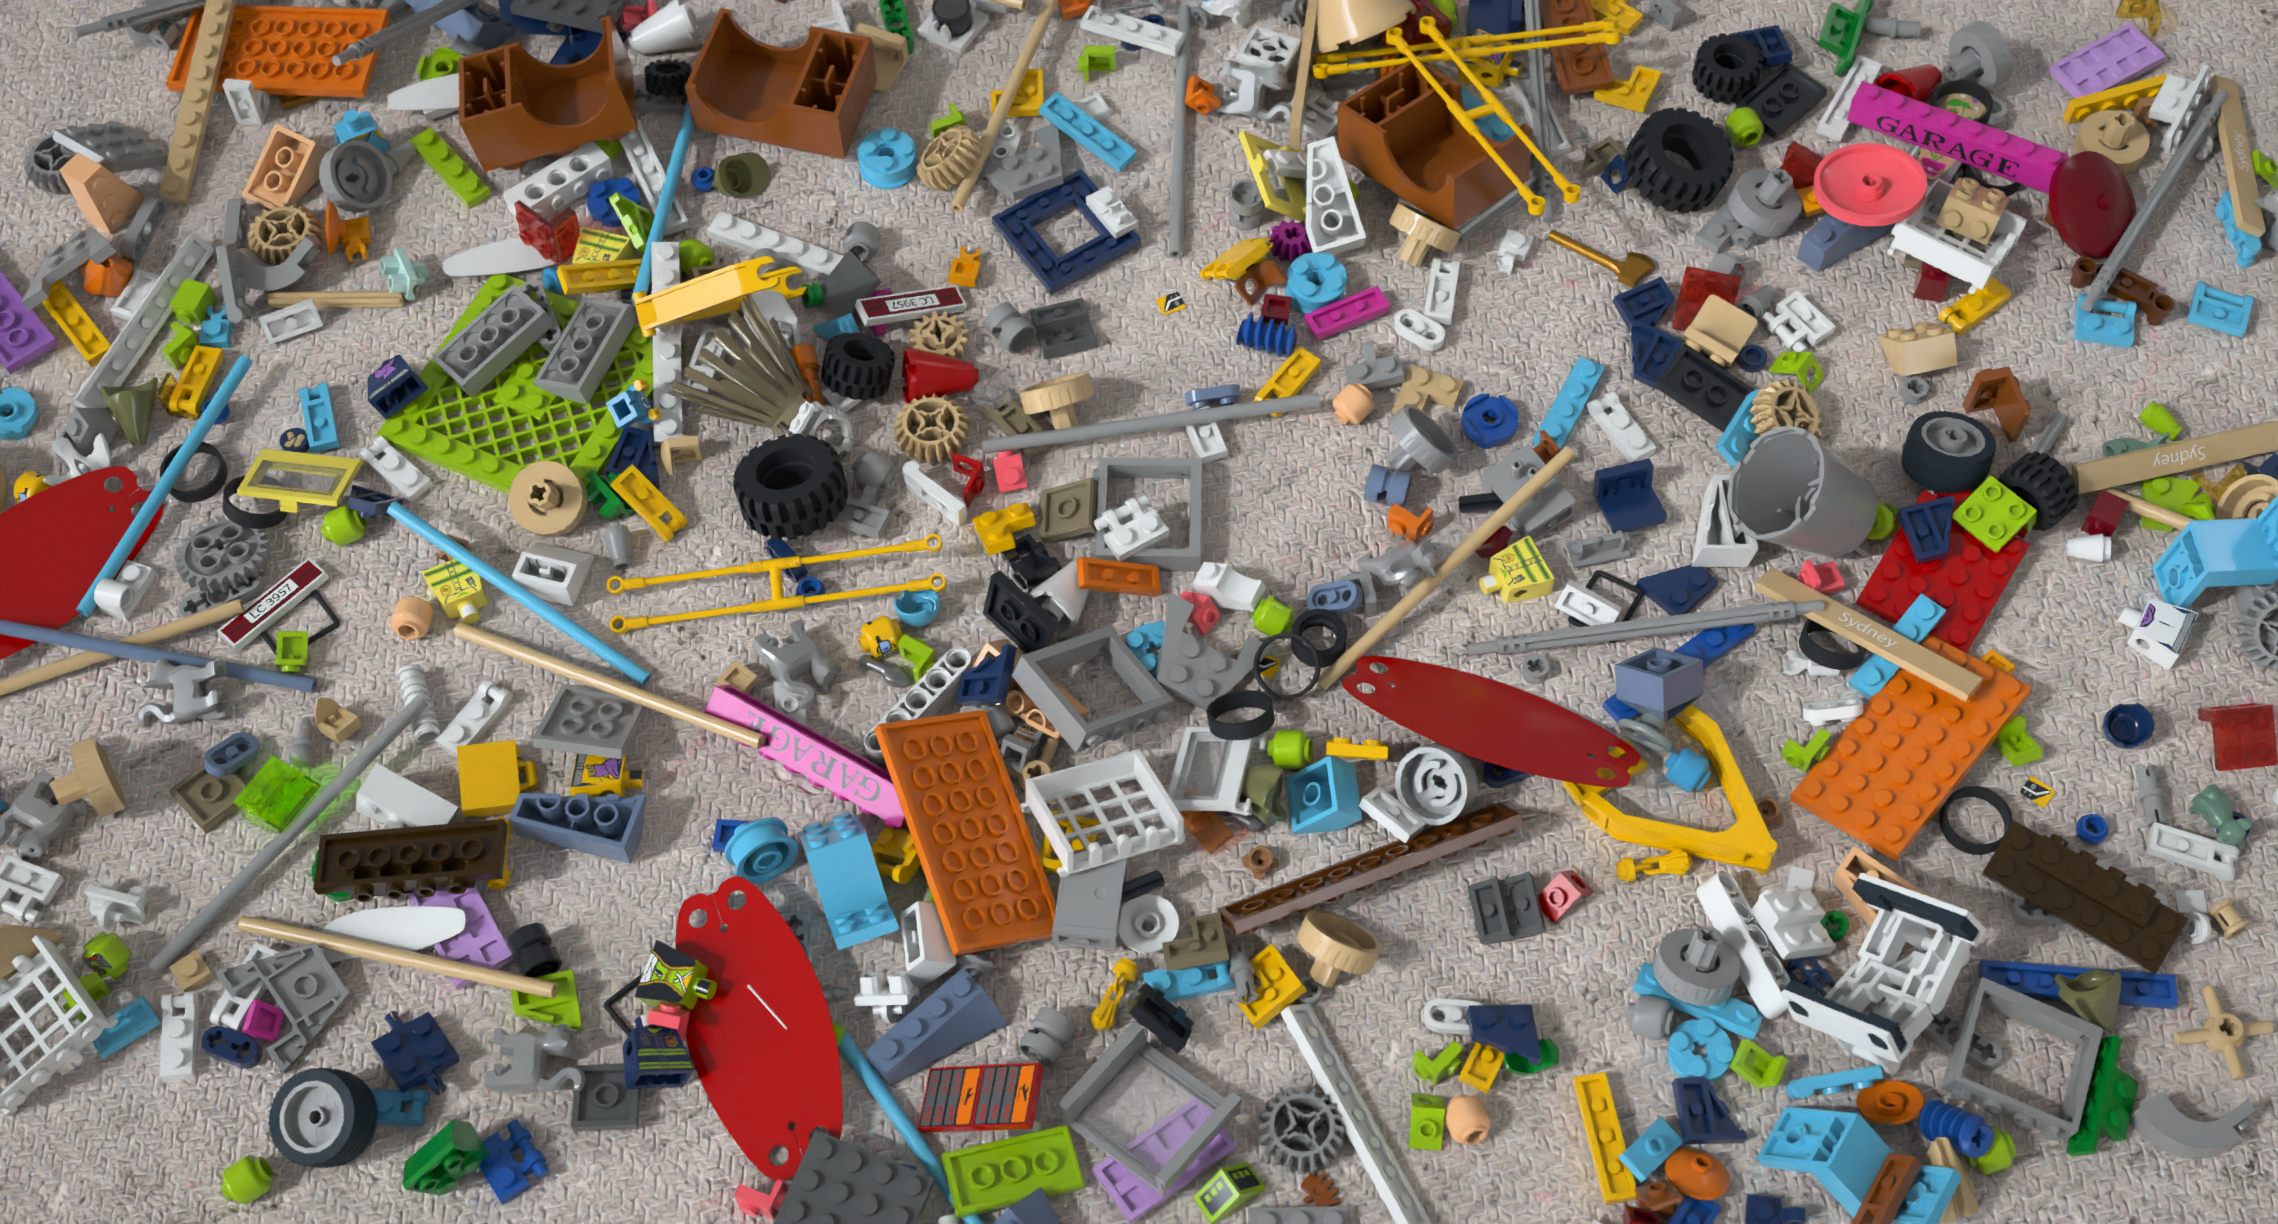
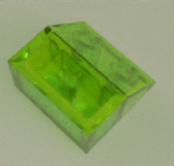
M272 755L235 798L233 804L244 819L265 832L282 833L321 785Z

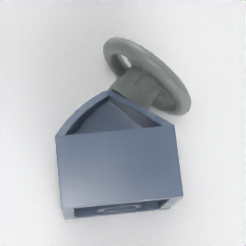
M1654 647L1615 664L1616 698L1643 714L1640 722L1627 718L1621 719L1618 722V728L1623 734L1642 746L1661 753H1671L1674 750V744L1667 736L1662 734V731L1667 722L1688 708L1704 694L1703 660Z

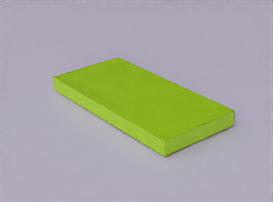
M1068 1124L950 1151L941 1155L957 1219L1010 1207L1040 1187L1044 1190L1047 1198L1082 1190L1085 1187Z

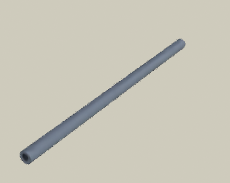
M0 619L1 635L156 663L159 659H166L171 665L176 667L185 664L206 667L207 662L215 660ZM226 662L227 675L225 677L314 693L316 690V678Z

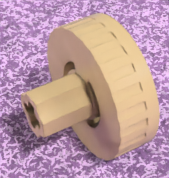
M2105 110L2093 113L2083 121L2074 140L2073 148L2075 154L2093 151L2107 156L2127 176L2134 173L2141 166L2149 149L2150 137L2142 123L2131 116L2128 111Z
M1398 202L1389 220L1391 225L1408 234L1397 257L1418 268L1430 245L1452 253L1462 234L1457 229L1451 230L1441 225L1430 215L1401 202Z
M1089 371L1054 378L1019 391L1025 414L1049 410L1055 429L1079 426L1073 403L1095 394Z
M555 461L535 462L522 469L514 478L510 487L509 507L518 524L533 534L547 538L563 536L575 529L585 516L588 506L587 489L582 479L565 465ZM559 490H560V491H561V494H562V503H561L560 507L558 508V505H559L560 499H561L560 492H559Z
M2264 474L2248 475L2237 480L2222 495L2216 510V520L2246 519L2247 513V519L2258 518L2269 505L2267 502H2270V500H2273L2278 495V480ZM2261 500L2266 501V502L2258 503V504H2256L2254 507H2252L2255 503H2257V502H2259V501H2261Z
M92 736L70 745L69 751L77 772L50 782L59 805L64 806L88 796L95 810L102 818L127 808L117 777L96 737Z
M1324 910L1308 911L1296 935L1299 944L1316 957L1308 976L1314 982L1324 987H1333L1340 970L1358 975L1369 974L1382 950L1379 940L1364 927L1343 916Z

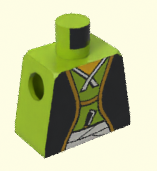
M656 940L634 997L651 1006H657L662 1002H670L680 1005L681 1009L692 1010L698 997L708 1000L714 997L717 984L715 981L705 979L708 967L671 946Z

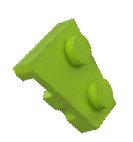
M573 969L536 977V979L558 984V992L554 999L511 990L514 1013L517 1017L556 1026L563 1023L568 1025L570 1029L584 1030L576 977Z

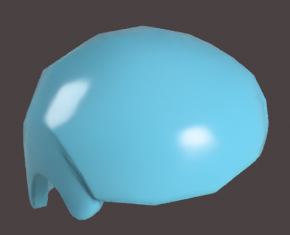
M932 589L915 592L903 591L899 600L894 598L893 601L898 617L908 626L923 627L931 623L941 608L940 598Z

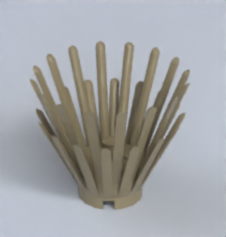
M750 294L746 295V298H742L740 309L765 347L737 311L732 310L728 322L749 346L747 352L722 328H717L713 339L736 360L733 367L706 348H701L698 355L699 361L727 379H722L719 382L691 367L685 368L683 374L684 377L743 405L681 382L673 383V388L687 394L674 390L668 391L667 394L704 405L699 407L695 413L769 428L780 436L783 430L777 425L781 422L784 426H788L799 413L800 406L805 401H808L801 395L805 392L807 395L812 396L814 391L805 384L774 316L767 324Z

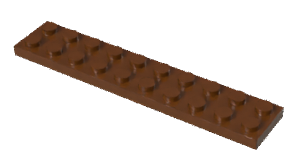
M1497 802L1460 816L1446 824L1423 830L1406 844L1401 840L1394 841L1217 908V910L1221 913L1222 922L1234 933H1240L1241 935L1251 934L1258 930L1257 926L1268 922L1270 924L1282 922L1287 919L1286 915L1297 911L1299 913L1308 912L1316 907L1315 904L1326 900L1327 902L1340 900L1345 896L1344 893L1352 890L1362 891L1369 889L1373 886V882L1381 879H1395L1402 875V871L1410 868H1424L1430 864L1431 860L1439 857H1453L1459 853L1458 850L1468 846L1471 848L1482 846L1487 842L1486 839L1491 837L1511 835L1515 832V828L1524 825L1520 813Z

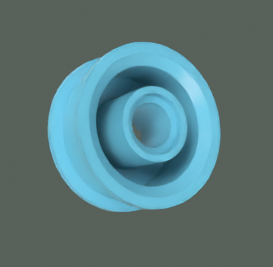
M885 127L868 134L860 142L858 147L859 168L861 176L868 184L880 189H895L909 183L916 175V167L918 165L916 145L913 139L906 133L891 127Z
M1307 253L1296 258L1290 264L1287 271L1288 281L1285 292L1287 297H1292L1291 306L1300 313L1307 314L1345 298L1347 273L1341 262L1331 254Z
M771 817L739 825L735 829L734 835L728 841L724 854L726 860L731 865L736 866L735 875L737 877H742L753 885L768 882L784 873L797 858L799 847L793 838L787 836L788 828L784 821L777 817Z

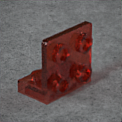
M518 200L515 202L516 219L520 231L519 237L526 245L534 247L544 259H550L557 266L574 255L580 235L577 213L568 207L548 222L522 201Z
M1686 266L1672 328L1686 331L1708 296L1712 294L1735 305L1741 277Z
M2254 702L2198 708V720L2210 722L2212 727L2216 770L2225 771L2277 765L2273 705Z

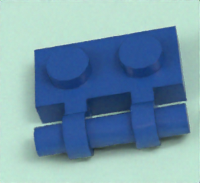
M517 1119L507 1124V1128L511 1133L510 1138L503 1141L499 1133L496 1132L482 1141L490 1154L481 1161L479 1168L502 1205L531 1187L525 1177L534 1171L538 1179L549 1174V1169L545 1165V1156L540 1150H536L531 1142L532 1135L526 1127H522ZM520 1148L525 1159L517 1164L511 1153Z

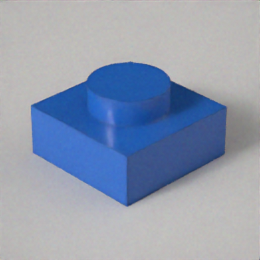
M717 819L712 844L713 851L725 853V847L734 835L735 829L739 825L748 822Z

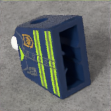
M649 1014L639 1016L635 1019L636 1028L631 1031L622 1047L626 1088L683 1087L695 1068L677 1029L656 1027L654 1024L647 1023Z

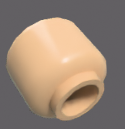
M1360 383L1356 385L1347 384L1333 399L1332 404L1336 410L1333 415L1344 425L1348 422L1353 425H1359L1374 409L1372 401L1374 396Z
M404 597L395 606L391 617V626L397 635L403 639H419L425 636L429 630L433 619V609L427 601L420 597Z
M1459 1095L1451 1099L1445 1108L1444 1122L1454 1141L1472 1146L1482 1142L1487 1137L1491 1121L1478 1098Z

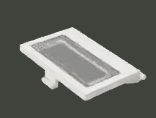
M1185 727L1167 793L1178 811H1228L1244 816L1251 815L1252 799L1247 798L1245 803H1239V798L1251 749L1266 750L1268 734L1263 733L1262 737L1244 740H1225L1213 735L1209 727Z

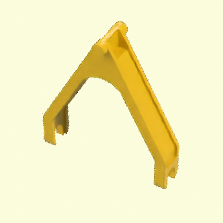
M763 256L730 265L648 296L646 291L633 293L632 296L643 338L657 335V328L729 314L732 310L742 311L740 309V302L743 297L746 298V295L764 290L781 292L785 300L801 297L807 292V287L791 290L787 285V280L791 275L803 273V271L798 267L792 266L759 275V269L763 265L776 262L772 257Z
M1692 704L1672 720L1680 729L1703 745L1737 818L1735 825L1725 831L1713 833L1623 814L1594 792H1591L1583 800L1586 804L1581 811L1585 817L1612 838L1623 842L1670 852L1679 848L1686 851L1690 856L1755 869L1757 873L1762 875L1769 873L1778 847L1777 842L1771 838L1718 724Z

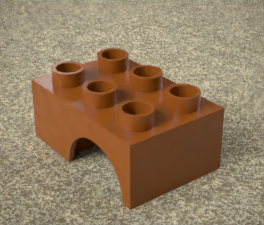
M720 8L685 85L695 129L845 159L877 82L872 41L870 37L810 26L809 38L803 44L796 47H776L763 43L746 33L735 21L731 10Z
M611 15L600 18L603 35L597 49L584 60L573 64L555 65L542 62L531 56L519 41L459 58V123L484 172L497 168L515 170L525 165L529 159L550 153L556 156H564L574 152L579 145L599 139L617 141L624 138L631 130L638 129L633 67Z
M1410 60L1338 104V151L1340 157L1359 169L1364 175L1373 178L1396 193L1401 199L1410 202L1436 219L1441 225L1451 230L1463 225L1469 219L1517 188L1477 139L1466 131L1447 108L1446 102ZM1419 60L1450 98L1456 100L1462 109L1467 111L1461 94V85ZM1525 123L1520 126L1521 130L1532 141V128ZM1479 129L1482 136L1522 183L1528 181L1531 151L1517 134L1500 143L1489 138Z

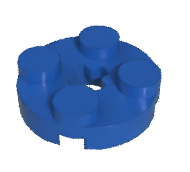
M629 178L608 179L602 182H595L590 186L587 207L594 221H600L606 227L623 226L613 206L609 203V197L616 192L642 207L640 193Z
M1480 394L1471 398L1465 405L1461 419L1463 431L1468 438L1478 443L1483 449L1502 445L1512 439L1517 432L1518 410L1506 397L1499 395V398L1489 397L1490 394ZM1487 416L1490 419L1495 417V423L1485 422V417Z

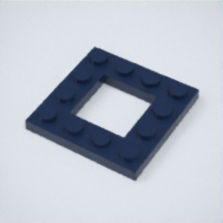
M1082 169L1063 178L1064 184L1036 193L992 217L994 227L1051 295L1141 246V238L1134 230L1115 239L1087 206L1086 197L1099 189ZM1075 205L1098 232L1099 236L1058 258L1033 227Z

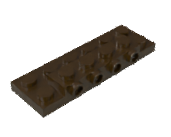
M505 819L320 835L313 889L317 895L348 892L351 898L359 902H370L374 896L384 895L389 899L399 900L406 893H417L422 897H431L435 895V891L447 890L452 894H463L466 892V888H475L476 881L503 879L507 823Z
M2013 821L1981 875L2017 896H2021L2029 903H2033L2036 907L2054 915L2064 923L2146 970L2156 973L2188 921V918L2160 903V900L2154 897L2157 892L2143 883H2139L2136 887L2125 880L2127 875L2121 870L2112 866L2106 870L2096 864L2098 859L2089 852L2080 850L2078 854L2067 848L2069 842L2056 834H2051L2050 837L2044 834L2041 836L2020 823Z

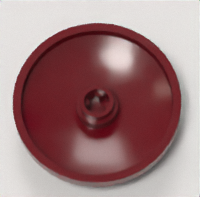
M2084 151L2069 156L2056 167L2049 187V206L2059 235L2067 246L2078 255L2090 257L2093 260L2107 259L2137 213L2134 194L2126 176L2111 159L2093 151Z

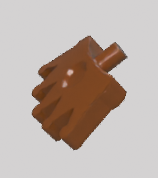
M1310 1172L1306 1180L1301 1183V1189L1308 1194L1303 1199L1306 1205L1312 1200L1317 1207L1341 1204V1198L1332 1199L1339 1193V1189L1329 1190L1334 1185V1179L1322 1183L1323 1179L1326 1178L1325 1172L1317 1177H1314L1316 1172Z

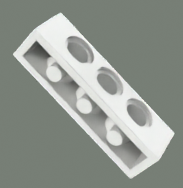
M592 141L581 145L574 152L563 156L504 192L503 196L508 210L525 229H528L555 211L562 209L576 198L586 194L593 183L602 182L614 176V171L610 158Z

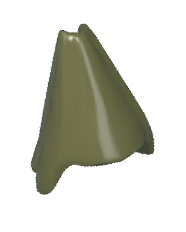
M157 377L135 387L101 386L102 395L109 409L134 447L136 444H146L150 417L158 387Z
M1273 764L1247 767L1239 798L1241 803H1245L1247 798L1252 799V813L1269 827L1274 826L1277 821L1285 822L1287 814L1279 802L1284 784L1283 769Z
M2095 969L2084 972L2074 979L2057 974L2054 980L2060 988L2058 991L2059 997L2071 1006L2085 1021L2103 1028V1031L2106 1030L2112 1035L2115 1030L2122 986L2120 973L2117 972L2113 975L2110 972Z

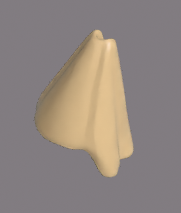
M0 924V978L7 981L18 972L12 963L15 957L24 955L33 959L40 953L32 941L34 936L38 935L58 947L62 943V933L35 927Z
M1947 1137L1935 1138L1921 1164L1953 1168L1962 1176L1939 1221L1940 1223H1951L1957 1221L1958 1215L1966 1217L1974 1215L1979 1210V1203L1975 1197V1188L1972 1180L1959 1160L1950 1140Z

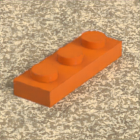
M1081 557L1076 561L1080 589L1157 597L1161 594L1158 566Z

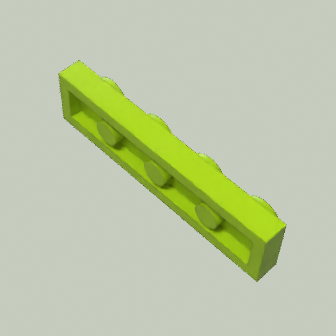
M431 127L409 140L416 148L417 154L469 209L491 196L490 189Z

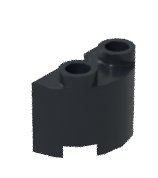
M1029 533L1014 541L1016 548L1000 552L1003 561H1007L1015 572L1012 574L1013 579L1023 590L1042 583L1062 569L1058 560L1054 556L1050 557L1043 543L1041 541L1036 542Z

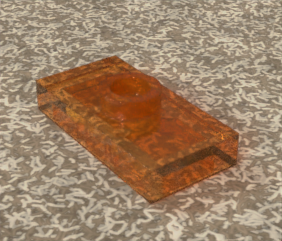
M1193 789L1184 797L1201 796ZM1179 811L1184 819L1186 828L1210 855L1234 836L1214 811Z

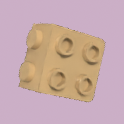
M859 22L855 29L856 35L870 37L872 41L877 82L873 91L886 94L909 59L906 37Z
M1958 178L1947 196L1935 224L1987 245L2010 199L2001 190L1985 188L1974 179Z
M1712 294L1708 296L1697 316L1684 332L1681 340L1697 352H1702L1709 356V360L1720 367L1726 366L1730 369L1755 329L1757 319L1717 295Z

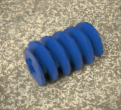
M1250 312L1240 325L1236 344L1241 345L1244 341L1245 347L1251 348L1255 343L1257 351H1261L1265 347L1266 353L1272 354L1276 349L1278 357H1282L1287 352V358H1289L1295 351L1297 343L1295 324H1292L1287 331L1285 330V322L1282 321L1278 328H1276L1273 318L1265 325L1263 315L1255 322L1253 313Z
M1932 1099L1927 1102L1920 1114V1131L1926 1139L1932 1142L1937 1137H1947L1954 1150L1971 1158H1979L1985 1155L1991 1147L1994 1132L1992 1127L1986 1125L1984 1118L1980 1115H1974L1969 1111H1964L1939 1099Z

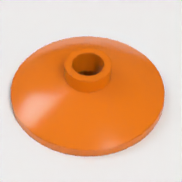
M333 201L327 202L325 217L326 245L329 255L335 254L340 238L347 236L346 220H340Z
M1896 1080L1874 1082L1873 1087L1863 1088L1856 1099L1857 1109L1862 1116L1872 1122L1886 1125L1902 1124L1911 1121L1922 1112L1924 1107L1923 1095L1916 1087Z
M1680 1148L1673 1151L1667 1157L1665 1162L1666 1176L1670 1183L1681 1193L1694 1199L1707 1201L1718 1199L1727 1192L1730 1186L1729 1173L1723 1163L1713 1155L1700 1149Z

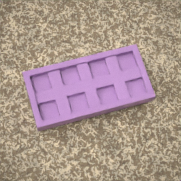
M2128 23L2051 65L2048 73L2074 98L2119 87L2163 63L2166 55L2134 25Z
M476 886L475 888H466V892L463 894H452L447 890L435 891V895L431 897H422L417 893H407L413 906L454 907L464 911L466 919L464 930L451 938L433 944L440 958L494 970L515 960ZM450 976L457 990L474 982Z
M1194 1098L1123 1148L1158 1174L1212 1112ZM1223 1128L1167 1190L1165 1197L1111 1157H1108L1092 1168V1172L1129 1224H1132L1237 1151V1145Z

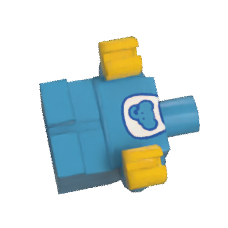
M646 379L636 380L627 390L606 403L618 428L628 427L638 421L642 424H649L653 420L662 418L663 414L659 413L661 411L660 408H653V402L647 400L644 392H640L647 390L649 387L648 384H645L647 382Z

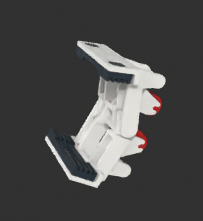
M1860 873L1852 889L1862 900H1865L1864 902L1870 908L1879 911L1858 953L1861 960L1856 961L1824 998L1818 994L1817 990L1793 980L1788 983L1780 995L1793 1020L1832 1036L1847 1056L1851 1058L1860 1057L1876 1065H1881L1884 1071L1889 1074H1896L1900 1068L1901 1061L1911 1051L1910 1048L1913 1046V1041L1934 1019L1932 1014L1936 1015L1943 1009L1961 967L1969 962L1971 945L1978 947L1986 929L1968 910ZM1924 926L1937 930L1933 939ZM1905 942L1916 950L1922 952L1927 950L1926 954L1914 950L1910 956L1896 963ZM1883 997L1886 998L1882 1006L1876 1004L1868 1015L1861 1013L1871 1001L1878 1003Z

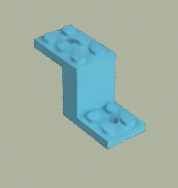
M2278 495L2258 518L2190 521L2152 567L2163 601L2188 609L2206 587L2274 584L2278 579Z
M844 812L834 816L831 822L825 824L814 822L804 826V831L798 832L837 949L841 950L899 930L896 917L888 903L866 831L857 814L851 815L850 812Z
M1786 1106L1756 1159L1763 1167L1812 1173L1854 1218L1888 1153L1894 1152L1858 1113ZM1922 1165L1891 1224H1938L1962 1176L1953 1168Z

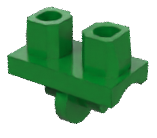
M591 470L586 475L590 480L586 486L588 500L596 505L605 496L607 500L597 510L610 522L615 520L621 513L629 517L634 510L610 486L622 473L617 475L614 472L609 473L608 479L610 481L608 482L604 477H599L595 471Z

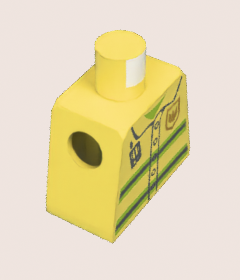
M582 226L573 256V264L631 260L635 255L631 239Z
M1530 536L1522 538L1490 558L1489 575L1479 579L1480 588L1485 595L1499 590L1506 603H1514L1552 594L1555 581L1554 576Z
M456 559L421 572L429 590L449 619L461 616L465 624H472L479 620L480 614L478 609L488 604L483 577Z

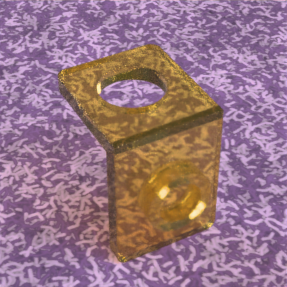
M2121 0L2115 13L2116 18H2146L2150 37H2155L2162 22L2158 0Z
M167 372L157 392V396L166 412L170 416L199 420L201 414H189V412L184 410L182 412L170 411L169 400L177 385V381L172 373ZM186 395L185 399L189 400L191 396Z
M2240 462L2216 485L2212 484L2195 469H2192L2190 473L2192 479L2215 499L2219 500L2234 482L2246 475L2247 470L2245 465Z

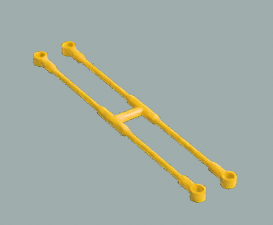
M1425 16L1420 19V32L1428 34L1436 44H1439L1481 92V97L1486 101V105L1464 111L1456 100L1450 98L1413 54L1411 47L1402 37V29L1398 27L1387 29V43L1395 45L1402 54L1410 59L1446 102L1447 108L1466 131L1477 139L1519 189V194L1528 203V212L1537 216L1545 212L1546 200L1541 196H1536L1527 185H1524L1482 136L1473 120L1496 113L1504 124L1511 127L1553 176V181L1563 191L1564 201L1573 204L1580 200V186L1571 184L1562 173H1558L1515 123L1513 116L1490 89L1484 87L1447 44L1444 36L1436 28V20L1433 17Z
M1607 17L1600 21L1584 22L1583 25L1491 36L1483 34L1444 40L1452 49L1460 48L1454 50V52L1461 60L1490 57L1491 54L1587 43V45L1600 43L1618 44L1622 42V34L1618 28V18ZM1584 31V33L1603 31L1601 33L1586 34L1584 37L1491 48L1490 46L1471 48L1472 46L1488 45L1489 42ZM1435 42L1409 45L1412 52L1442 48ZM1397 47L1348 53L1347 51L1334 53L1316 52L1313 54L1314 78L1323 79L1329 75L1345 74L1348 71L1402 65L1410 59L1407 57L1348 65L1347 63L1328 65L1329 63L1345 62L1348 59L1401 52ZM1442 51L1441 54L1416 56L1422 62L1453 61L1445 51Z
M929 534L925 539L905 541L904 544L809 557L792 556L748 562V565L645 578L643 576L621 579L618 576H613L608 579L606 586L613 595L619 596L625 590L646 588V585L744 572L752 574L769 571L772 599L755 601L747 605L657 617L624 618L617 615L610 620L609 625L614 633L623 635L628 630L645 628L652 624L749 611L753 613L802 607L810 603L907 590L915 592L932 589L934 592L940 593L946 589L947 581L942 574L934 573L929 578L911 580L905 584L804 597V595L784 597L781 570L801 567L804 564L901 551L910 553L928 550L930 553H938L941 551L943 543L939 535ZM933 539L939 541L938 545L934 548L929 547V542ZM942 579L943 583L941 586L935 587L933 586L934 580ZM615 582L621 583L620 588L612 590ZM617 622H624L621 629H615Z

